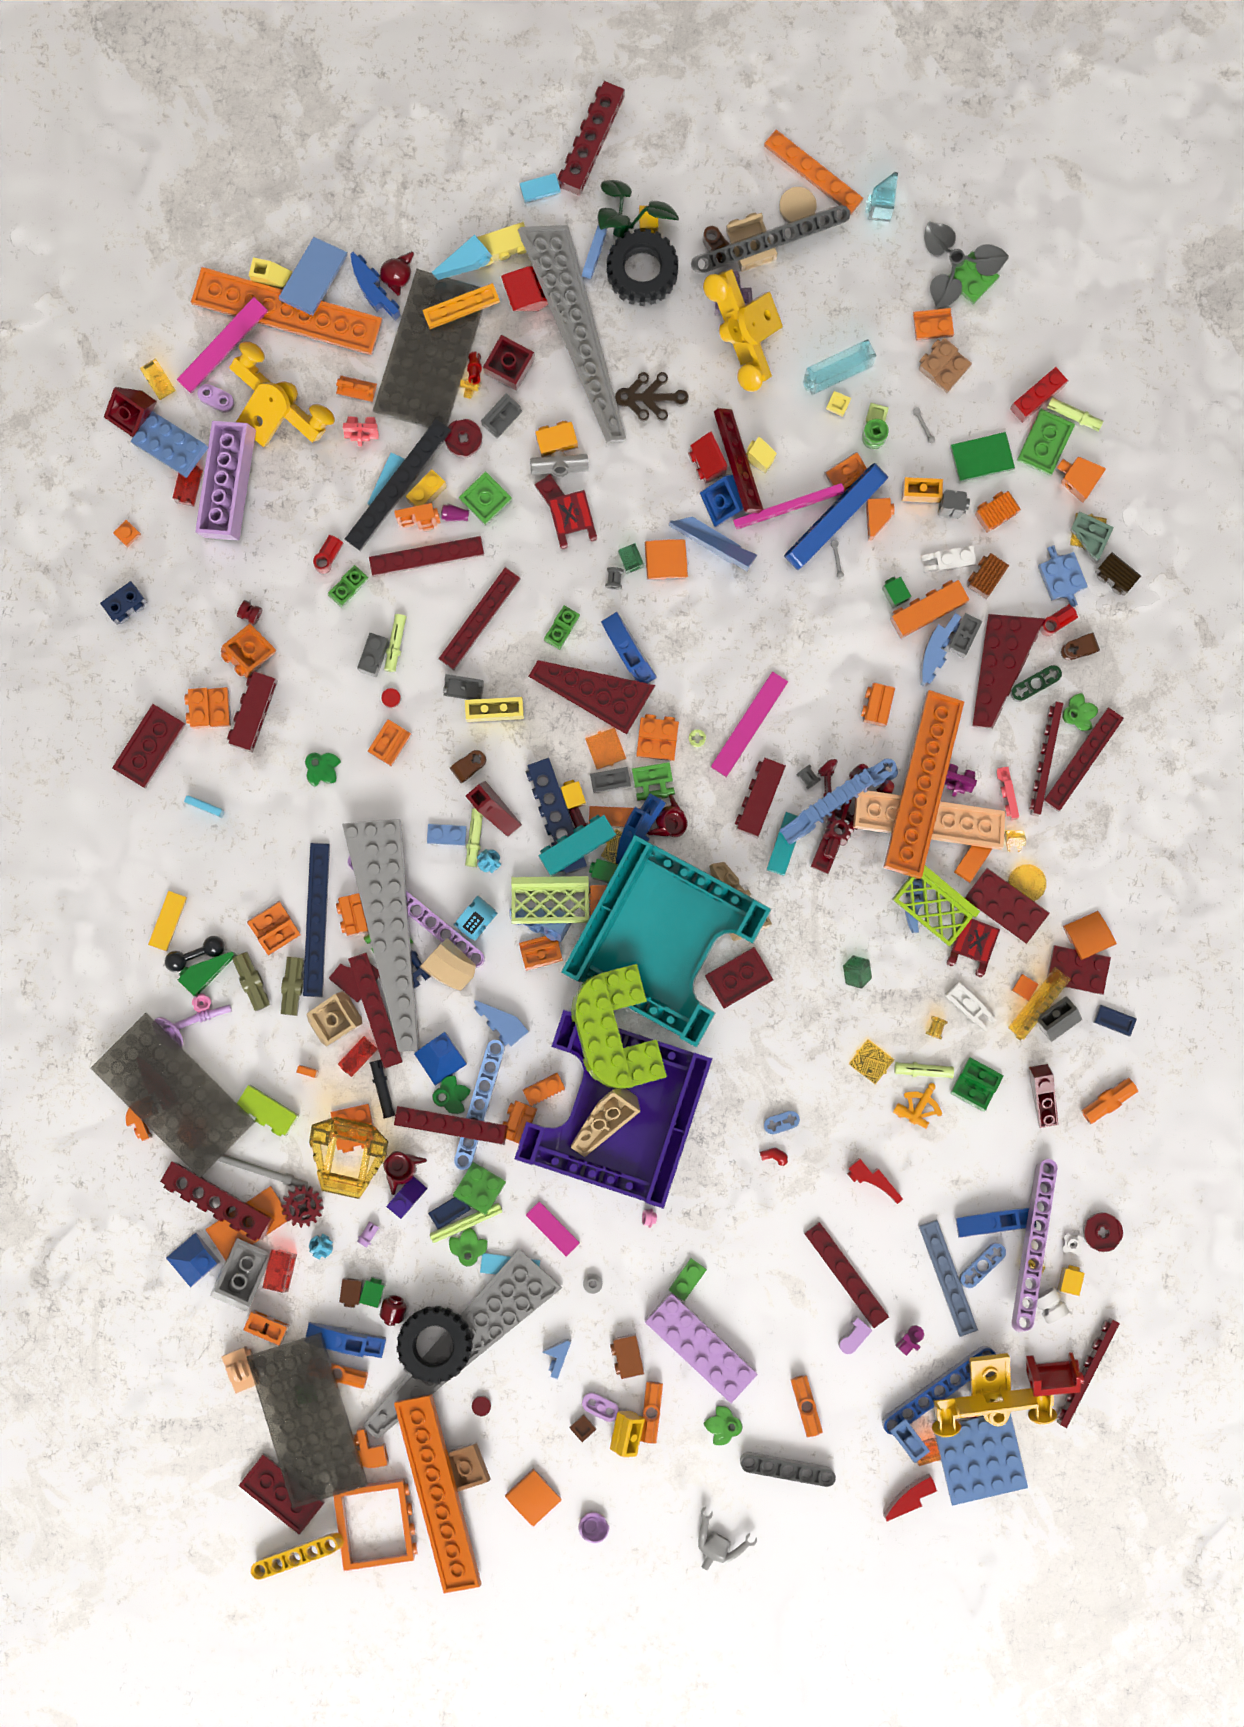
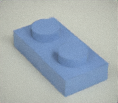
M428 824L427 844L466 846L467 826Z

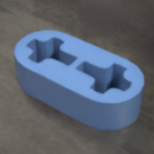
M787 1111L769 1117L764 1121V1129L769 1134H777L795 1128L800 1121L799 1115L794 1111ZM789 1114L792 1117H796L793 1125L790 1123L783 1124L782 1120L788 1119ZM770 1120H773L774 1123L779 1121L781 1125L775 1127V1131L767 1128Z

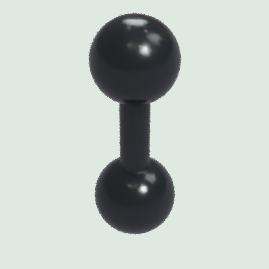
M210 936L205 939L203 947L183 954L180 951H171L165 957V966L171 972H180L185 968L186 961L204 954L209 957L220 956L225 948L224 941L218 936Z

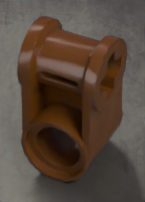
M708 226L704 230L702 241L708 251L729 244L717 227ZM714 234L716 239L710 240L706 235ZM719 252L715 257L718 263L722 260V255Z
M1094 633L1086 634L1068 642L1061 648V656L1065 660L1071 661L1099 652L1100 648ZM1068 649H1074L1075 652H1069Z
M474 750L454 763L449 769L459 782L463 783L486 764V756L481 751ZM474 755L482 756L480 758L481 763H473L475 760Z

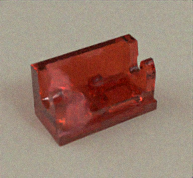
M196 465L187 478L178 473L172 497L176 503L195 506L203 473L199 466Z
M271 1249L262 1288L281 1293L289 1292L297 1254Z

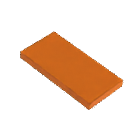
M272 1186L246 1202L275 1219L266 1235L287 1222L285 1219L287 1215L282 1214L285 1208L281 1207L282 1201ZM237 1209L229 1213L230 1217L236 1216ZM251 1216L245 1220L247 1227L253 1225V1218ZM226 1220L223 1222L217 1221L205 1229L225 1261L237 1238L252 1245L259 1241L258 1239L256 1241L246 1237L247 1233L241 1229L239 1232L229 1227L230 1223Z

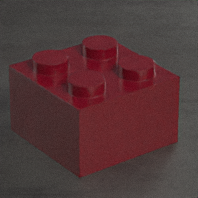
M500 335L483 366L484 374L517 391L535 360V353Z

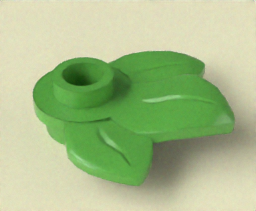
M1076 694L1069 700V707L1063 711V720L1067 724L1075 725L1081 731L1091 730L1092 723L1090 719L1097 715L1098 708L1092 703H1085L1084 694Z
M470 1227L463 1231L460 1239L450 1237L449 1239L451 1253L457 1256L460 1263L466 1267L473 1266L477 1262L478 1257L486 1252L488 1246L487 1240H478L475 1231ZM470 1253L471 1258L465 1259V1254Z
M717 1406V1416L708 1418L704 1422V1426L710 1433L715 1434L713 1444L721 1446L728 1444L732 1437L739 1435L742 1432L743 1425L740 1419L733 1416L729 1408ZM734 1424L735 1430H731L729 1425Z

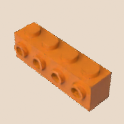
M950 580L942 585L943 588L936 591L934 589L926 594V598L922 600L917 598L909 603V607L905 609L900 607L893 611L890 621L899 637L902 639L968 603L970 599L960 581L953 582Z

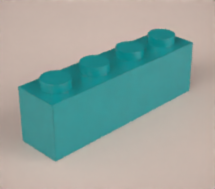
M605 815L593 817L589 820L590 824L587 826L580 825L573 830L574 834L567 837L564 835L557 840L558 844L553 847L548 845L540 850L541 854L538 856L550 876L555 875L616 837V833Z

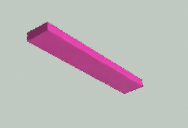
M253 297L176 380L192 394L265 316L268 310Z
M840 483L764 509L760 513H752L734 519L735 528L738 530L844 494L843 484Z
M772 671L711 765L712 769L727 778L788 683L787 680Z

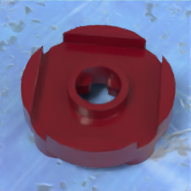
M470 419L456 420L450 423L448 428L452 432L445 440L448 450L453 455L463 458H469L477 453L483 439L479 426ZM467 434L468 441L460 442L459 435L464 436Z
M1096 1213L1085 1221L1083 1236L1090 1248L1099 1252H1109L1114 1250L1122 1240L1123 1227L1114 1216L1108 1213ZM1101 1227H1104L1105 1230H1108V1233L1105 1234L1104 1238H1102L1101 1235H1098V1231H1100Z

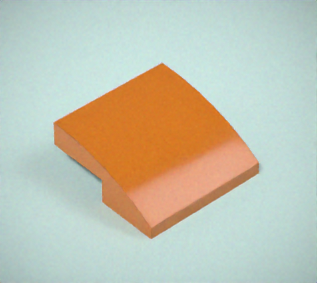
M855 452L824 473L832 486L842 483L845 492L867 468L858 452Z
M654 540L645 542L648 580L688 577L685 540Z
M280 901L247 921L267 955H270L301 935Z
M1099 911L1063 926L1080 960L1117 944Z
M534 1469L505 1495L506 1499L532 1527L562 1500L547 1484L546 1480Z

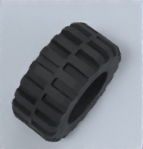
M640 228L634 229V233L631 234L630 231L624 233V237H618L615 240V245L611 246L607 256L609 285H612L613 292L615 294L618 293L619 298L623 301L628 299L629 304L632 305L635 302H639V306H645L646 302H650V305L656 304L657 299L660 301L665 299L666 294H670L673 290V285L676 284L678 255H676L675 247L670 245V240L667 237L661 238V233L656 231L653 234L651 229H645V232H640ZM636 254H649L660 263V272L652 280L636 281L626 274V261Z
M442 1306L425 1307L411 1315L402 1325L397 1337L396 1350L399 1354V1362L403 1364L404 1370L413 1375L414 1379H420L423 1383L427 1384L429 1382L440 1384V1382H447L457 1376L468 1363L473 1349L472 1333L469 1331L467 1322H464L461 1318L462 1316L453 1312L452 1309L442 1308ZM431 1326L444 1328L449 1332L453 1340L451 1355L440 1363L425 1361L417 1351L416 1343L419 1334Z

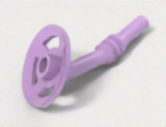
M230 1004L212 1010L206 1009L205 1012H197V1014L176 1023H171L163 1017H158L153 1021V1028L158 1038L167 1047L179 1050L183 1046V1038L179 1029L198 1021L202 1023V1021L205 1022L207 1019L211 1020L212 1017L232 1012Z

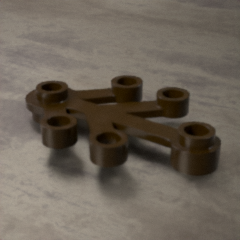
M641 372L638 375V379L629 388H621L616 392L615 399L619 406H628L638 416L640 421L645 422L649 419V412L646 409H641L634 402L642 401L657 416L660 422H664L668 418V412L665 409H660L653 401L674 402L677 406H685L688 403L689 395L685 390H678L675 393H654L661 385L667 383L668 375L665 372L658 373L657 379L643 393H635L642 385L649 382V375L646 372ZM646 376L647 380L641 381L640 377ZM665 376L666 380L660 381L659 377ZM623 394L628 395L626 400L621 398ZM683 394L685 398L683 400L678 399V395ZM646 413L647 417L641 418L640 414ZM665 413L666 417L660 418L659 414Z

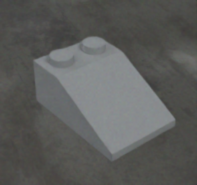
M237 1238L210 1296L246 1311L252 1303L272 1253Z

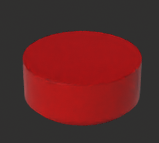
M389 688L382 693L381 699L386 707L395 708L400 704L401 696L396 689Z

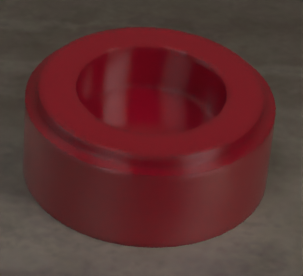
M478 1396L473 1400L472 1411L477 1416H485L490 1412L491 1401L489 1398Z

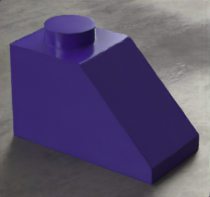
M413 1177L386 1207L402 1219L428 1188L416 1177Z

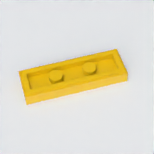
M168 891L148 945L168 951L187 897Z

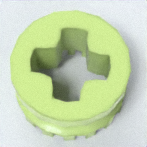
M695 729L691 731L689 743L692 746L701 747L705 743L706 735L702 730ZM696 733H699V737H703V740H700L698 744L695 743V740H692Z

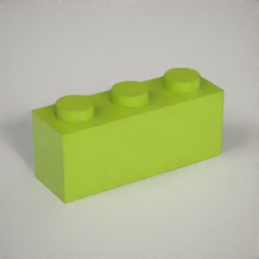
M252 1085L246 1087L236 1103L240 1107L238 1111L246 1116L251 1114L256 1117L255 1121L262 1126L267 1124L272 1127L271 1131L280 1137L282 1134L284 1136L288 1135L300 1116Z

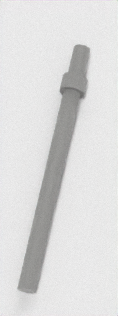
M199 1146L196 1150L198 1155L281 1181L287 1186L293 1185L301 1188L302 1184H304L307 1188L308 1185L307 1181L294 1178V1175L288 1173L285 1175Z

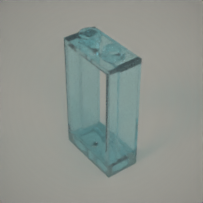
M869 339L806 368L803 380L805 389L807 391L810 390L811 394L814 395L873 367L876 354Z

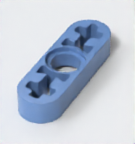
M599 225L597 226L582 277L592 279L608 228L600 230Z
M992 1243L960 1274V1283L966 1288L975 1287L1006 1256L1005 1247L999 1243ZM1000 1247L1001 1250L999 1252L1001 1255H995L992 1258L995 1262L992 1264L985 1255L991 1256L994 1253L992 1249ZM980 1260H986L988 1263V1268L985 1271H980L977 1267ZM974 1267L975 1271L981 1275L978 1277L975 1274L972 1277L973 1282L965 1284V1275L971 1276L974 1273L971 1269Z

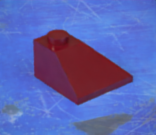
M115 387L104 418L131 437H134L150 413L154 411L157 401L142 390Z

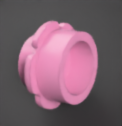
M198 994L197 997L193 998L192 1005L196 1012H205L206 1009H210L211 999L205 996V994Z
M652 1208L644 1210L642 1214V1224L651 1228L652 1224H656L657 1214Z

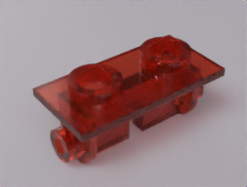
M363 1036L338 1065L345 1073L352 1077L378 1048Z

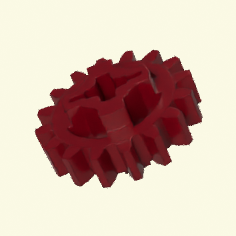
M302 1184L301 1189L294 1186L295 1191L287 1190L289 1196H283L286 1203H281V1207L285 1208L282 1214L287 1215L285 1218L287 1222L292 1220V1226L299 1223L300 1228H302L303 1223H306L309 1227L310 1221L316 1223L315 1217L322 1216L319 1210L324 1209V1206L319 1203L323 1199L318 1197V1191L313 1192L312 1186L308 1190L304 1184ZM311 1197L315 1201V1207L310 1205ZM305 1203L306 1208L302 1207L300 1210L298 1205ZM289 1205L295 1208L293 1215L289 1210Z

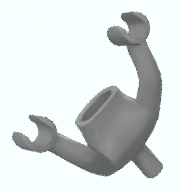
M706 1507L702 1508L701 1516L703 1519L699 1532L698 1548L707 1556L701 1566L703 1569L708 1571L713 1561L726 1564L740 1556L749 1546L757 1544V1537L754 1542H748L750 1533H748L745 1541L728 1553L731 1542L722 1535L713 1532L706 1539L709 1519L712 1518L713 1511H711L709 1516H705L703 1512Z

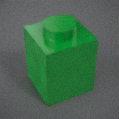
M894 576L885 581L882 590L892 608L910 600L912 596L901 577L896 579Z
M596 859V862L591 863L589 873L592 874V879L609 883L618 865Z
M371 1277V1279L365 1280L359 1303L375 1308L380 1307L386 1286L385 1283H382V1279Z

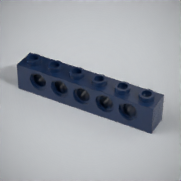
M546 758L527 765L529 770L525 772L528 781H533L535 788L532 789L535 800H540L541 806L538 809L541 817H546L548 824L544 826L547 835H552L554 842L551 843L553 847L558 844V838L556 837L558 831H566L567 837L574 834V827L550 759ZM542 776L548 778V783L545 786L537 783L538 779ZM547 794H551L555 797L553 803L547 804L544 802V797ZM554 812H558L561 815V819L557 822H553L550 819L551 814ZM582 857L561 870V872L565 871L567 875L587 868L585 858Z

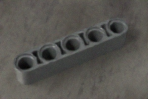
M746 1452L740 1458L741 1467L747 1473L823 1487L832 1486L836 1480L833 1470L828 1466ZM745 1459H754V1465L746 1467L744 1465ZM767 1461L774 1464L773 1468L769 1471L763 1468L764 1463ZM791 1465L793 1467L790 1474L783 1473L782 1469L784 1466ZM806 1468L812 1470V1474L808 1478L802 1476V1471ZM824 1472L831 1473V1479L823 1481L821 1479Z

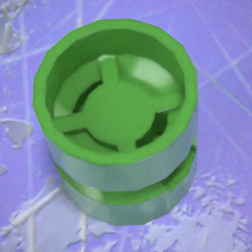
M881 419L868 421L862 433V442L866 447L878 449L883 446L889 433L886 422Z

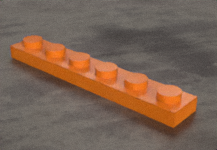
M775 130L764 143V147L839 206L843 205L849 208L851 215L864 198L778 130Z

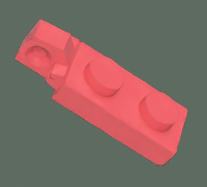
M1009 767L998 768L997 779L1004 785L1001 787L1002 797L1007 799L1008 804L1005 805L1006 816H1010L1011 820H1016L1019 818V812Z

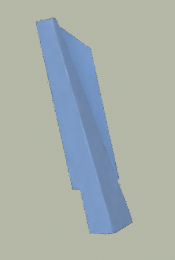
M694 517L676 521L671 520L669 522V526L745 571L749 570L757 557V554L741 548L739 544Z

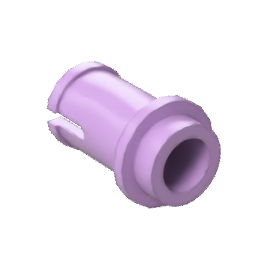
M369 1221L361 1236H358L357 1242L367 1248L368 1245H371L370 1242L379 1227Z

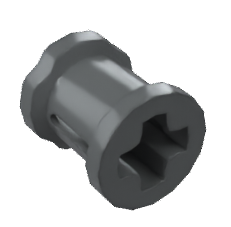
M608 567V582L605 584V587L617 590L622 589L621 574L624 573V569Z
M810 764L796 774L807 785V790L821 780L811 770L812 766Z

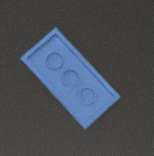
M313 237L282 290L279 300L313 316L348 256L347 252Z

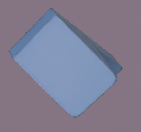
M570 1339L546 1348L542 1352L557 1358L556 1361L552 1359L548 1370L551 1371L550 1377L558 1379L571 1344Z
M906 1419L890 1431L914 1463L930 1452Z

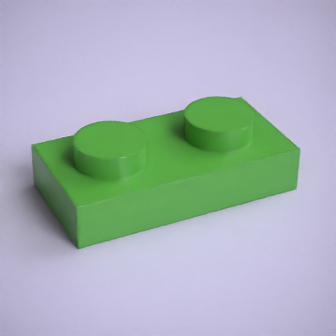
M690 1258L668 1290L685 1301L707 1269Z

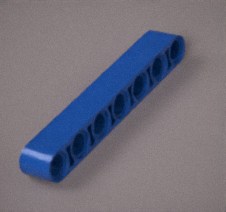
M876 463L869 466L785 553L784 557L796 570L802 568L888 479L887 474Z
M982 1346L887 1414L882 1420L883 1429L888 1434L893 1435L890 1432L892 1429L887 1428L889 1420H895L896 1426L905 1419L909 1424L913 1423L934 1407V1400L946 1399L970 1381V1372L966 1371L969 1358L982 1356V1353L985 1351H990L991 1355L996 1353L987 1346ZM953 1374H958L959 1381L955 1384L951 1383L950 1377ZM938 1385L944 1388L943 1393L940 1395L934 1393V1389ZM921 1397H927L928 1403L925 1406H919L918 1404ZM906 1408L912 1410V1415L908 1418L902 1416Z

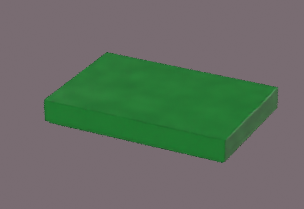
M1006 432L950 445L959 482L1015 469Z

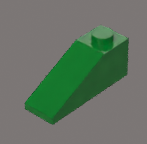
M231 951L192 965L189 968L185 967L179 973L180 977L177 980L193 996L197 997L237 954Z

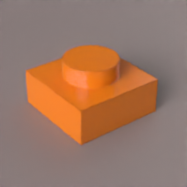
M127 520L113 532L127 547L141 535Z

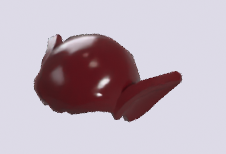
M412 251L401 255L397 259L386 260L380 268V279L397 296L401 295V288L405 287L410 280L411 268L409 264L414 256Z
M672 794L669 795L671 805L662 809L656 818L657 828L648 831V835L676 838L682 836L686 831L688 821Z
M400 1151L392 1152L383 1163L391 1194L395 1195L398 1184L402 1185L409 1182L416 1174V1166L426 1163L427 1159Z

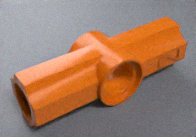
M1127 1078L1114 1088L1101 1093L1094 1102L1083 1108L1081 1112L1085 1119L1092 1124L1105 1114L1118 1109L1124 1101L1136 1094L1138 1089L1134 1082Z
M313 1357L310 1360L307 1375L364 1389L368 1378V1372ZM335 1368H339L342 1371L341 1378H336L333 1375Z
M807 1375L790 1379L806 1437H813L823 1433ZM805 1401L812 1403V1407L808 1411L802 1410L801 1407Z
M646 1381L642 1416L645 1418L640 1442L657 1443L663 1383ZM648 1408H655L657 1414L654 1417H649L646 1414V1410Z

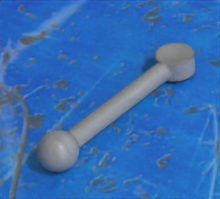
M915 408L913 410V414L918 417L923 429L925 430L928 436V442L934 443L935 437L931 436L924 420L922 419L920 415L921 410L919 408Z
M833 540L831 547L834 548L838 570L837 577L841 579L844 577V573L841 571L837 547L839 543L837 540Z

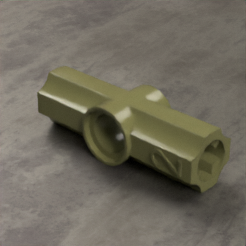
M248 952L232 958L240 976V984L244 992L248 994L254 1010L258 1011L271 1005L263 988L262 978L259 972L255 970Z
M287 957L285 977H283L281 993L283 994L281 1014L298 1016L299 999L303 991L302 972L304 958Z

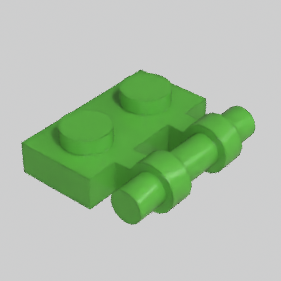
M670 762L632 768L635 788L643 787L642 793H636L637 801H646L649 794L657 798L662 797V799L668 798L671 794L675 795L674 787L666 788V783L673 782ZM660 784V790L649 791V786Z

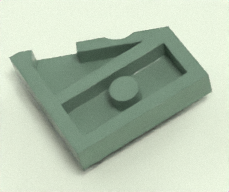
M1079 511L1070 530L1094 560L1099 561L1114 527Z

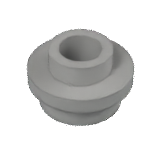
M596 1274L586 1276L583 1281L584 1289L590 1294L598 1293L603 1285L602 1279ZM592 1280L597 1283L594 1288L589 1286V1282Z

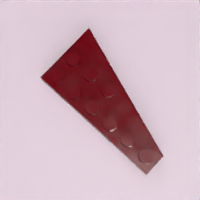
M988 614L973 727L993 729L1003 709L1007 696L1009 697L1012 691L1011 688L1029 656L1031 647L1036 642L1038 633L1046 621L1045 618Z
M537 660L528 676L626 735L656 686Z

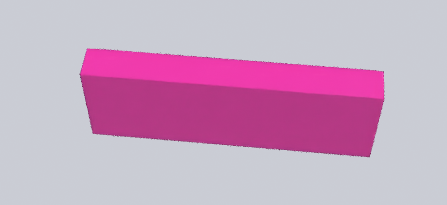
M540 1201L526 1214L566 1257L580 1244Z

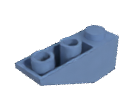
M521 908L516 912V918H524L528 913ZM540 908L534 914L537 917H544L547 913ZM558 909L553 914L557 917H563L566 913ZM572 923L517 925H525L535 933L540 932L546 935L550 940L562 942Z
M474 1001L476 1012L480 1016H486L488 1019L487 1025L493 1031L497 1029L501 1034L498 1038L505 1046L509 1044L512 1047L529 1032L516 1016L479 1001Z

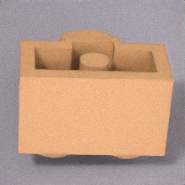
M247 1346L222 1356L235 1394L260 1383V1371L254 1367L252 1362L254 1356L251 1349H247Z

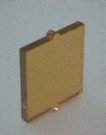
M615 728L604 732L599 731L598 734L585 738L597 770L609 765L613 766L614 763L626 759Z

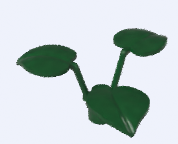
M604 180L601 183V189L605 194L620 198L619 213L612 208H601L599 210L597 219L600 230L614 228L613 235L623 238L624 233L628 232L629 229H633L634 225L646 211H648L649 215L656 218L679 221L677 213L670 205L661 201H650L648 206H645L631 223L628 216L622 215L624 197L631 196V188L618 180Z

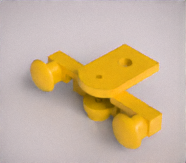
M732 269L718 274H710L704 280L703 290L708 299L717 302L724 323L719 327L720 336L723 341L733 343L740 365H743L737 373L740 386L746 391L755 392L760 389L763 381L772 377L760 342L783 327L770 291L763 293L745 305Z
M245 341L240 343L239 349L242 354L234 358L229 368L250 386L254 393L236 422L248 423L256 429L255 441L262 447L268 445L284 418L312 443L321 439L326 431L325 427L335 422L333 413L323 405L313 404L309 407L311 415H307L295 404L298 391L292 383L282 381L275 384L269 381L262 373H258L257 362L265 360L263 350L252 342ZM257 416L262 418V425L258 423Z
M1008 1353L969 1358L971 1396L934 1400V1412L937 1421L932 1424V1431L941 1437L955 1436L961 1430L960 1423L955 1419L984 1415L985 1420L994 1426H1002L1008 1421L1011 1411L1030 1409L1028 1417L1032 1422L1041 1425L1050 1424L1057 1418V1412L1052 1408L1054 1406V1395L1033 1397L1031 1388L1011 1390L1010 1356ZM988 1372H995L993 1376L986 1377V1374Z

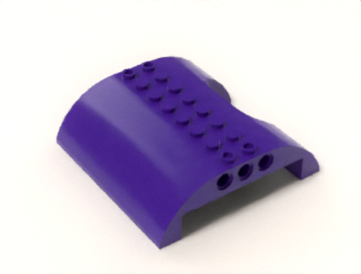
M563 1010L551 1047L575 1055L582 1063L584 1069L583 1079L567 1122L555 1128L526 1122L514 1160L536 1165L664 1209L712 1058L657 1041L667 1077L626 1088L637 1096L640 1112L586 1157H583L571 1148V1144L597 1103L615 1088L605 1086L589 1074L583 1062L585 1058L575 1021L572 1022L570 1011ZM618 1028L623 1048L653 1040Z

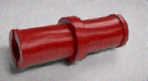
M476 351L469 354V363L467 365L469 383L472 382L473 385L480 383V373L482 371L480 353L477 354Z

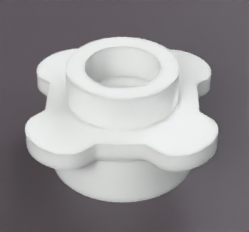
M1066 1234L1062 1250L1065 1253L1074 1252L1076 1255H1079L1082 1252L1080 1247L1083 1238L1079 1235L1075 1237Z

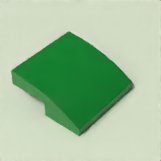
M969 1057L950 1094L985 1112L1004 1075Z

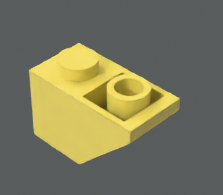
M253 257L249 277L251 281L284 289L293 272L272 261Z
M760 437L756 441H751L746 453L749 464L764 473L768 471L777 455Z

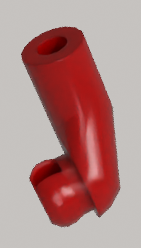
M778 1148L759 1152L762 1161L773 1158L780 1166H785L788 1163L787 1154Z

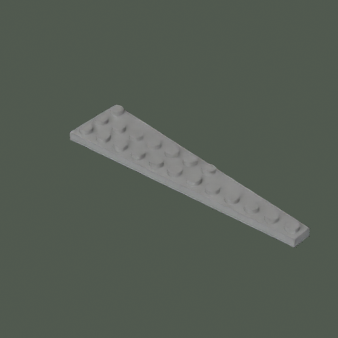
M569 226L520 227L518 233L605 440L607 443L624 441L626 439Z

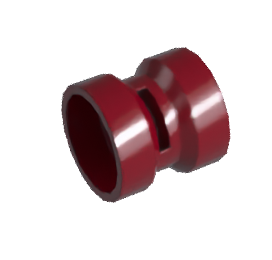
M244 600L238 609L237 617L247 619L250 624L255 625L263 609L259 606L254 607L249 601Z

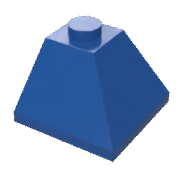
M733 475L724 476L700 492L714 527H717L743 510Z
M446 1032L414 1053L435 1086L467 1065Z
M196 1232L166 1257L190 1288L221 1262Z

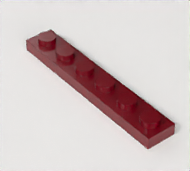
M717 408L714 411L715 419L744 512L760 513L764 509L732 409Z
M481 536L371 556L369 561L372 576L375 577L484 556Z
M506 567L503 569L438 658L442 663L452 670L457 668L521 580L519 576Z
M1057 701L1052 706H1049L1047 717H1050L1049 724H1046L1044 728L1046 740L1045 743L1041 744L1040 754H1043L1042 760L1038 761L1036 772L1039 774L1038 779L1034 780L1033 783L1034 799L1031 798L1029 802L1030 815L1037 817L1042 812L1063 703Z
M1109 707L1105 710L1045 797L1044 802L1060 812L1124 717Z
M367 952L348 958L384 1069L403 1063Z
M397 1106L394 1121L396 1126L505 1145L508 1125Z
M818 1222L804 1233L871 1326L876 1328L888 1319V1314L822 1224Z
M1109 1318L1108 1321L1105 1320L1102 1324V1333L1099 1338L1094 1340L1092 1344L1093 1351L1090 1356L1087 1355L1083 1362V1366H1085L1082 1371L1084 1383L1081 1384V1392L1068 1393L1066 1395L1065 1401L1067 1402L1064 1408H1060L1057 1413V1423L1065 1428L1068 1427L1120 1325L1119 1322Z

